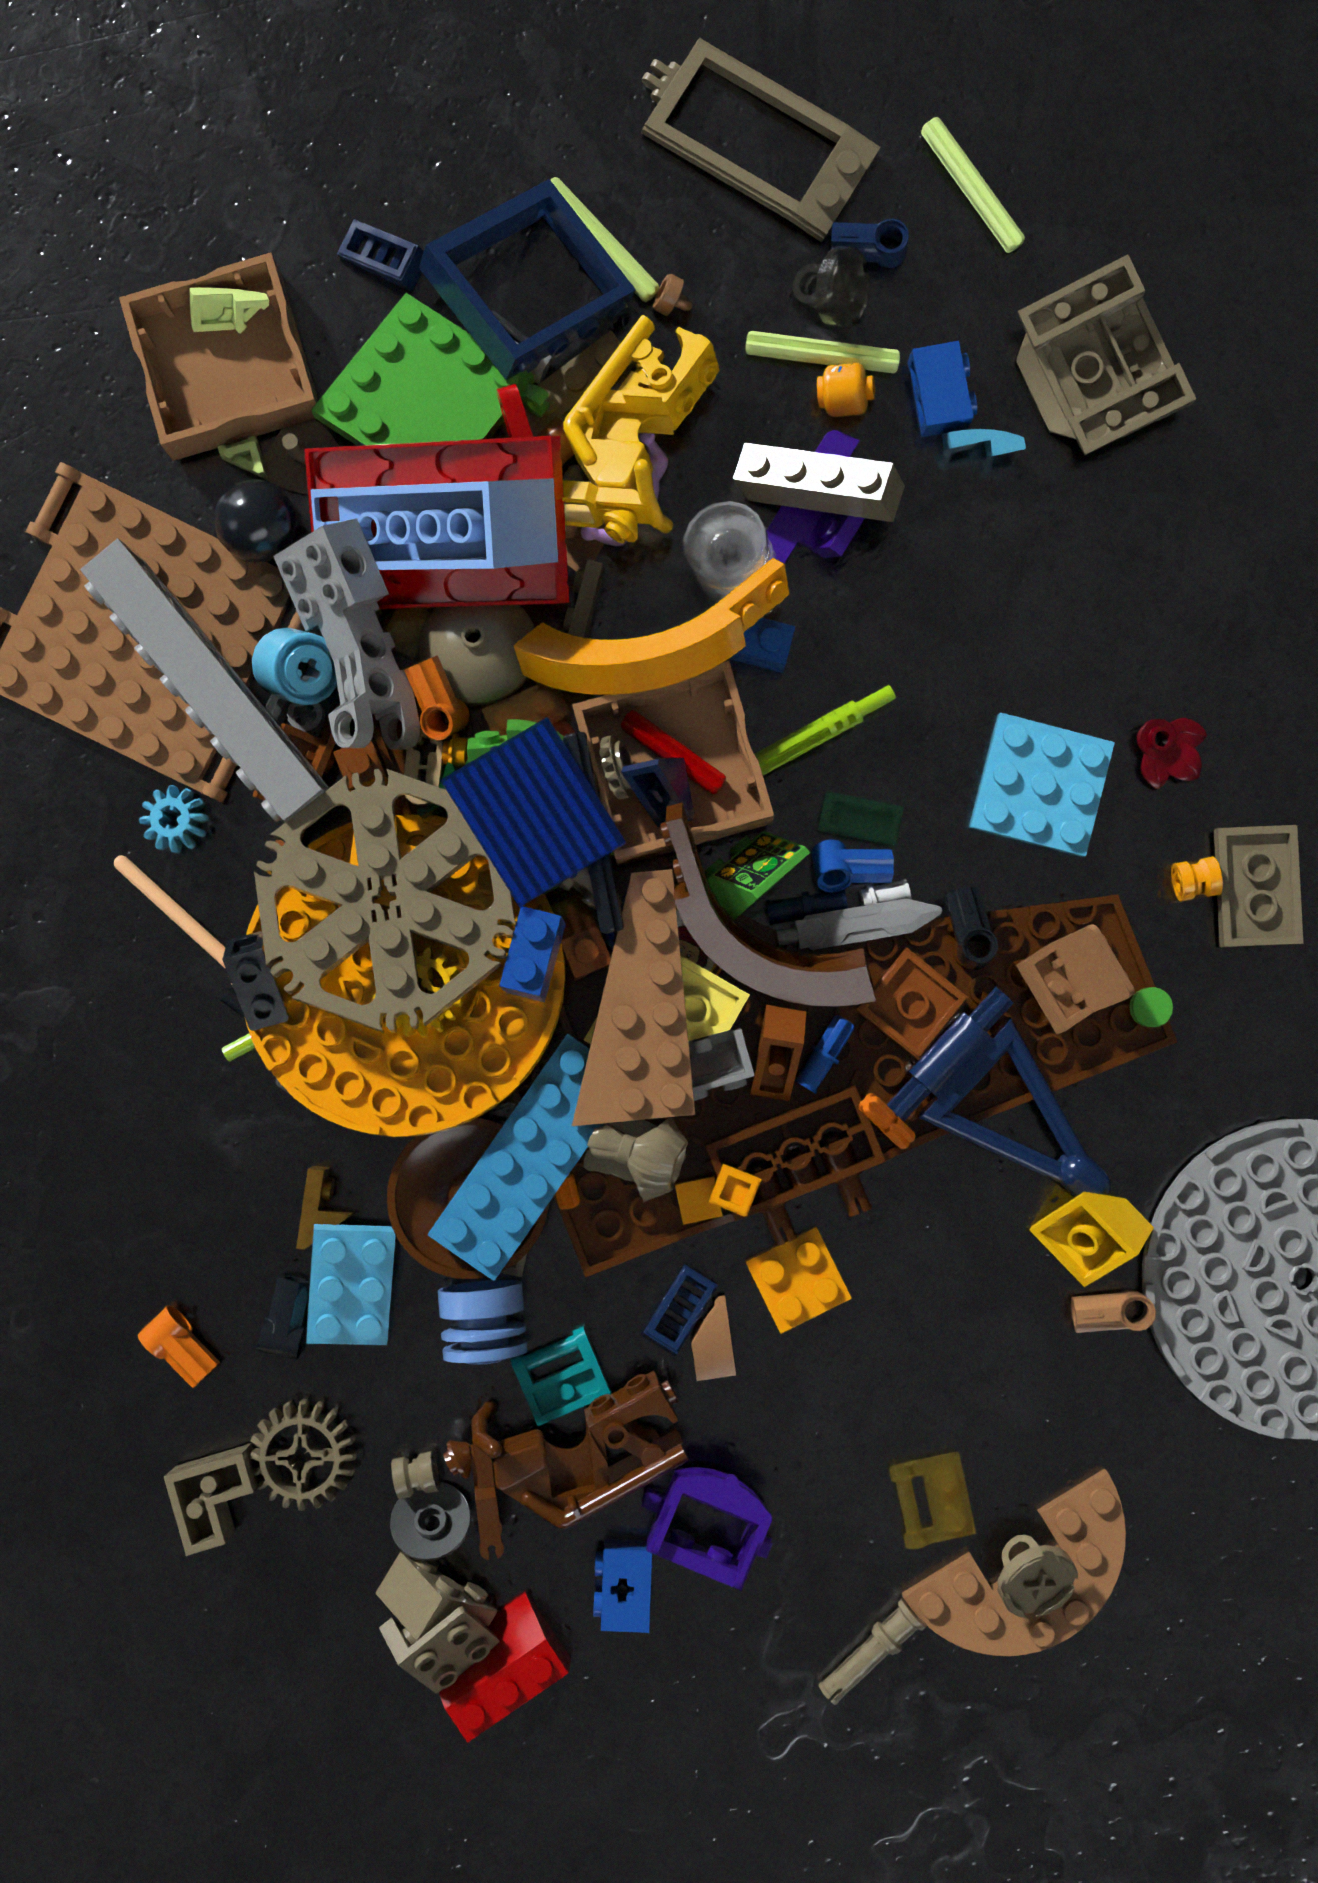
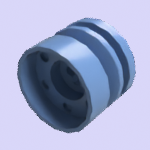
M508 1279L475 1281L450 1285L438 1290L440 1318L459 1322L458 1326L444 1330L441 1333L442 1340L446 1342H459L443 1348L444 1361L483 1365L502 1362L508 1358L527 1353V1340L512 1337L526 1331V1324L507 1320V1315L524 1309L522 1281Z

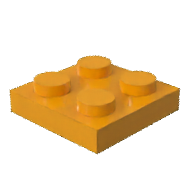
M816 1225L797 1234L798 1238L791 1242H788L786 1239L784 1240L785 1244L776 1247L772 1246L745 1260L780 1334L852 1299Z

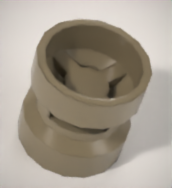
M433 1451L420 1453L417 1458L412 1460V1463L405 1456L392 1459V1479L398 1499L412 1497L415 1488L417 1491H424L426 1494L440 1490L439 1472Z

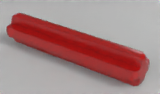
M631 710L624 717L621 728L627 734L661 758H684L687 776L711 794H716L722 788L726 781V776L637 711Z

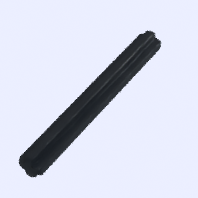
M585 732L567 734L563 737L568 766L603 820L587 735ZM572 786L575 803L607 852L600 856L580 824L582 839L595 858L591 863L587 860L600 931L603 934L619 932L624 929V922L608 842Z

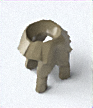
M668 1117L659 1126L646 1120L604 1123V1126L595 1128L590 1135L587 1144L590 1149L584 1157V1168L588 1171H599L608 1175L612 1174L623 1180L634 1181L644 1203L674 1189V1183L680 1175L682 1164L686 1158L688 1142L673 1117Z

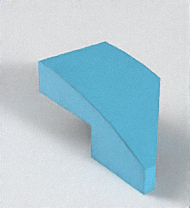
M970 429L942 434L944 450L984 442L986 457L1026 449L1024 437L1005 431Z

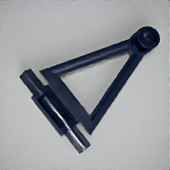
M997 987L988 994L969 1016L963 1012L909 1070L913 1077L887 1104L901 1120L905 1121L932 1092L935 1096L920 1111L917 1118L1060 1183L1074 1197L1083 1192L1110 1195V1178L1085 1152L1011 1017L1007 1018L991 1036L987 1033L1013 1004L1010 998ZM1006 1052L1009 1054L1064 1153L1058 1161L951 1112Z

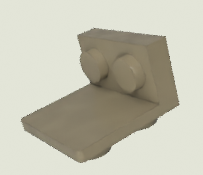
M463 1606L454 1610L418 1641L404 1626L392 1617L379 1627L397 1664L436 1694L454 1684L458 1676L475 1662L483 1660L490 1650L500 1642L493 1631Z

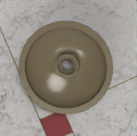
M520 605L437 607L427 619L421 632L419 641L420 662L438 655L456 698L463 701L466 705L472 706L493 704L514 694L527 681L528 677L524 676L521 672L513 645L531 632L534 626L530 617ZM473 633L481 635L480 639L475 643L467 641L468 637Z

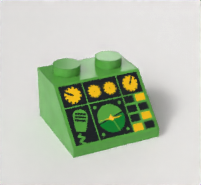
M762 831L753 840L746 835L729 850L733 855L730 860L725 863L719 858L705 870V874L718 902L735 920L787 875L810 851L803 845Z

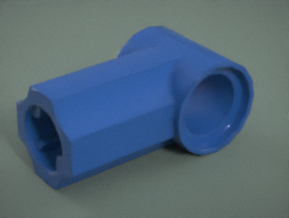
M830 839L819 842L811 851L817 885L825 892L842 891L850 886L851 883L892 882L894 875L892 849H846V846L839 840Z

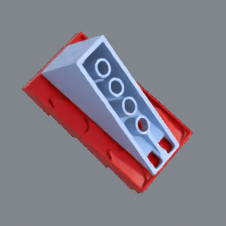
M560 436L304 448L311 532L323 525L358 519L389 595L377 601L379 609L569 603Z

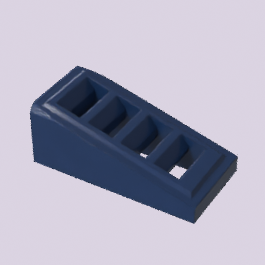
M355 219L337 252L340 258L408 291L414 290L422 274L419 266L424 251L419 245ZM364 236H367L369 238L359 255L356 252ZM381 243L382 245H381V247H380V249H379V251H378V253H377L375 259L372 260L371 258H372V256H373V254H374V252H375V250H376L378 244ZM393 250H395L396 253L390 265L386 266Z
M684 1264L641 1336L669 1354L676 1356L718 1285ZM684 1280L704 1292L701 1299L681 1287ZM675 1295L694 1305L693 1312L674 1302L673 1298ZM667 1308L687 1320L685 1325L681 1326L664 1315ZM658 1323L678 1334L675 1341L655 1329Z

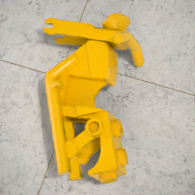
M644 315L638 319L563 422V430L575 457L590 482L563 480V501L566 503L585 504H564L565 526L598 528L604 523L606 525L604 528L605 532L619 543H624L625 541L635 542L637 540L638 523L650 524L662 533H669L672 530L673 522L662 513L655 496L652 478L653 465L645 445L639 442V433L674 435L673 430L676 431L684 418L690 414L695 403L720 371L711 341L703 335L693 334L680 327L676 329V334L682 349L681 357L672 371L668 366L661 364L665 358L663 351L653 347L650 341L647 340L655 330L654 324ZM632 360L636 362V371L629 373L618 390H610Z

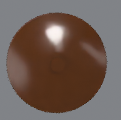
M479 1116L452 1129L416 1136L398 1156L391 1171L387 1187L389 1219L393 1231L403 1248L427 1269L457 1279L487 1277L427 1234L503 1127V1123ZM549 1203L502 1271L516 1264L534 1246L543 1230Z

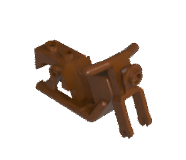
M653 1370L646 1375L640 1374L633 1377L625 1384V1387L611 1395L604 1394L596 1398L588 1408L584 1409L586 1436L582 1443L571 1449H563L550 1444L544 1439L543 1432L537 1429L496 1441L488 1434V1424L497 1414L498 1405L494 1401L484 1403L471 1420L473 1444L450 1440L446 1444L448 1451L443 1454L444 1460L454 1476L460 1473L464 1479L470 1477L472 1469L481 1556L489 1560L488 1547L491 1545L495 1546V1553L498 1559L504 1552V1543L501 1539L502 1523L499 1519L496 1487L560 1529H567L690 1461L681 1445L684 1441L676 1426L658 1434L655 1428L645 1427L635 1421L637 1418L649 1415L667 1417L673 1424L678 1421L674 1404L678 1403L679 1399L670 1382L667 1380L661 1383ZM605 1443L612 1449L623 1448L628 1452L608 1463Z

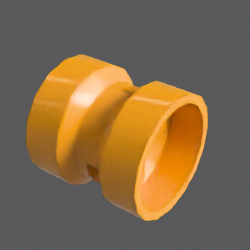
M1214 856L1202 858L1196 864H1190L1185 861L1172 865L1173 889L1180 902L1193 900L1196 895L1204 894L1206 897L1221 895L1223 891V878L1219 863Z

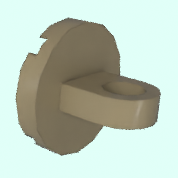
M1025 1534L1017 1535L1006 1543L1001 1558L1004 1568L998 1578L997 1591L1007 1610L1018 1617H1026L1025 1613L1033 1612L1037 1617L1047 1615L1060 1608L1071 1597L1075 1589L1073 1586L1075 1578L1078 1580V1571L1068 1553L1058 1546H1040L1031 1536Z

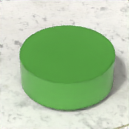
M1156 987L1143 988L1137 991L1131 998L1130 1014L1134 1021L1141 1026L1159 1027L1170 1019L1173 1003L1170 996L1164 990Z

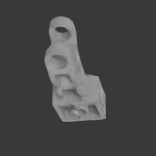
M358 519L323 525L273 557L305 631L320 629L334 662L340 706L328 714L334 741L342 748H365L373 737L374 725L372 714H375L376 720L380 722L384 742L389 747L388 749H412L420 736V722L414 693L404 669L399 670L391 649L396 646L390 632L383 633L375 611L379 610L377 601L389 595ZM352 718L355 722V732L353 737L350 734L349 728ZM399 720L402 723L400 739L397 736V723Z

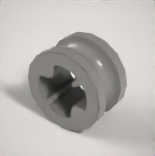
M292 702L288 707L287 717L291 726L309 734L316 733L322 728L326 716L324 709L319 703L303 706ZM308 706H313L314 709L311 712L316 715L314 722L307 720L304 726L300 725L299 722L302 720L297 716L299 709L306 711Z

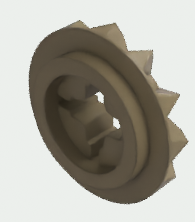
M614 734L601 739L599 754L609 788L618 799L630 798L633 796V790L621 773L623 766L633 764L630 753L625 743L619 741Z

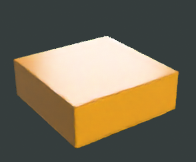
M723 1163L708 1202L747 1217L762 1179Z
M714 1175L675 1184L683 1225L723 1216L721 1207L708 1202L715 1185Z

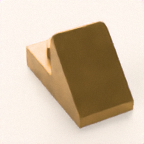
M312 1166L308 1168L296 1249L304 1250L313 1244L314 1224L339 1225L355 1213V1211L325 1207V1201L331 1202L335 1185V1179L329 1178V1167Z

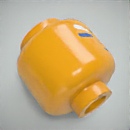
M860 363L827 366L823 376L817 378L819 408H825L827 414L831 417L864 414L868 406V400H875L874 376H866L865 368Z

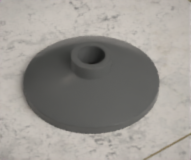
M440 1482V1490L428 1494L424 1491H417L415 1488L412 1497L398 1499L392 1510L390 1519L392 1537L399 1549L411 1558L423 1561L443 1558L454 1552L466 1538L471 1522L470 1509L463 1494L448 1483ZM431 1521H438L440 1523L437 1529L433 1531L426 1530V1526Z

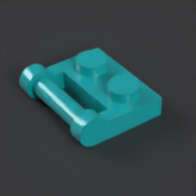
M584 1326L573 1330V1335L528 1355L524 1356L522 1354L510 1358L537 1426L591 1404L592 1401L604 1394H612ZM580 1350L583 1361L537 1381L533 1380L530 1373L531 1370Z

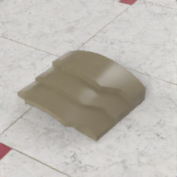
M1129 255L1018 311L1026 334L1016 363L1048 431L1075 439L1084 455L1119 438H1123L1155 421H1159L1193 404L1196 400L1180 363L1174 365L1143 299L1145 289Z

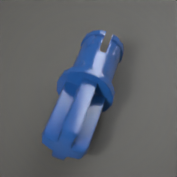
M838 1015L832 1019L818 1044L811 1046L810 1049L813 1052L799 1075L795 1078V1082L809 1091L817 1093V1089L833 1063L836 1065L839 1063V1060L836 1058L854 1031L855 1026L850 1021Z

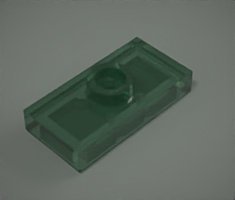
M826 791L818 831L895 847L897 845L904 807Z

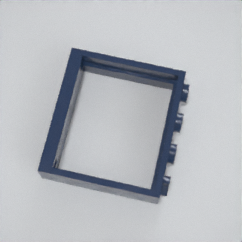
M550 179L430 242L425 247L419 266L425 277L506 380L525 370L527 373H530L538 366L540 360L549 355L552 358L561 355L567 350L571 342L578 338L587 340L599 330L602 324L609 320L611 323L618 322L620 315L630 310L628 304L636 290ZM544 218L604 295L516 344L456 265Z

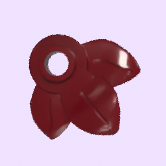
M1178 718L1172 722L1164 719L1147 721L1137 734V744L1144 753L1141 772L1147 783L1155 789H1160L1168 780L1169 775L1183 781L1198 779L1201 773L1202 762L1199 752L1195 747L1207 737L1205 729L1199 723L1187 718ZM1158 732H1161L1162 741L1158 746L1155 737Z

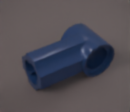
M893 218L885 219L879 224L833 222L830 260L876 262L885 268L897 267L906 258L909 241L908 229L903 222ZM891 238L898 241L900 245L894 249H888L882 246L881 242Z

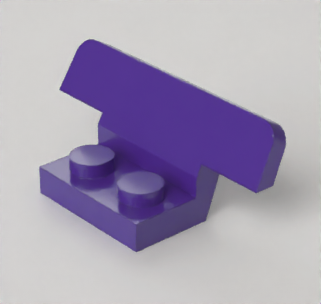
M832 430L824 436L815 453L850 457L860 440L840 431ZM781 506L756 547L758 559L766 564L774 558L785 564L797 542L823 558L840 557L865 518Z

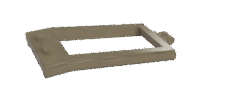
M701 38L697 40L682 66L676 62H671L667 66L661 61L654 59L649 68L661 79L649 72H646L641 79L642 83L652 90L650 97L657 103L641 133L791 221L820 242L827 235L833 222L837 219L881 148L848 124ZM701 65L711 69L837 143L801 202L665 123Z

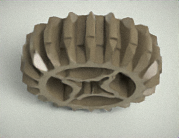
M302 1399L299 1402L297 1411L292 1401H288L283 1405V1413L277 1408L269 1412L271 1421L262 1419L257 1425L262 1433H255L250 1439V1442L258 1447L252 1449L248 1457L253 1461H259L253 1467V1474L263 1475L257 1489L261 1490L269 1485L273 1489L268 1495L269 1501L275 1500L280 1494L284 1496L282 1501L283 1508H288L293 1499H296L299 1511L305 1510L308 1499L315 1508H320L323 1504V1496L329 1501L335 1500L337 1497L335 1488L345 1490L349 1482L344 1476H352L356 1470V1467L347 1461L355 1460L358 1456V1451L346 1448V1446L355 1442L356 1436L355 1434L343 1435L342 1432L349 1426L347 1420L341 1421L338 1425L333 1421L338 1414L337 1409L333 1408L327 1416L322 1414L324 1402L318 1401L313 1411H310L308 1399ZM297 1424V1432L294 1434L293 1443L283 1444L281 1448H273L277 1433L285 1427ZM313 1427L321 1431L327 1437L330 1444L318 1442L313 1435ZM301 1445L307 1449L305 1453L310 1452L311 1454L306 1463L299 1460L301 1456L297 1457L295 1454ZM326 1461H334L331 1474L320 1482L309 1484V1477L312 1475L313 1466L323 1465ZM277 1465L289 1468L293 1474V1481L286 1478L280 1472Z

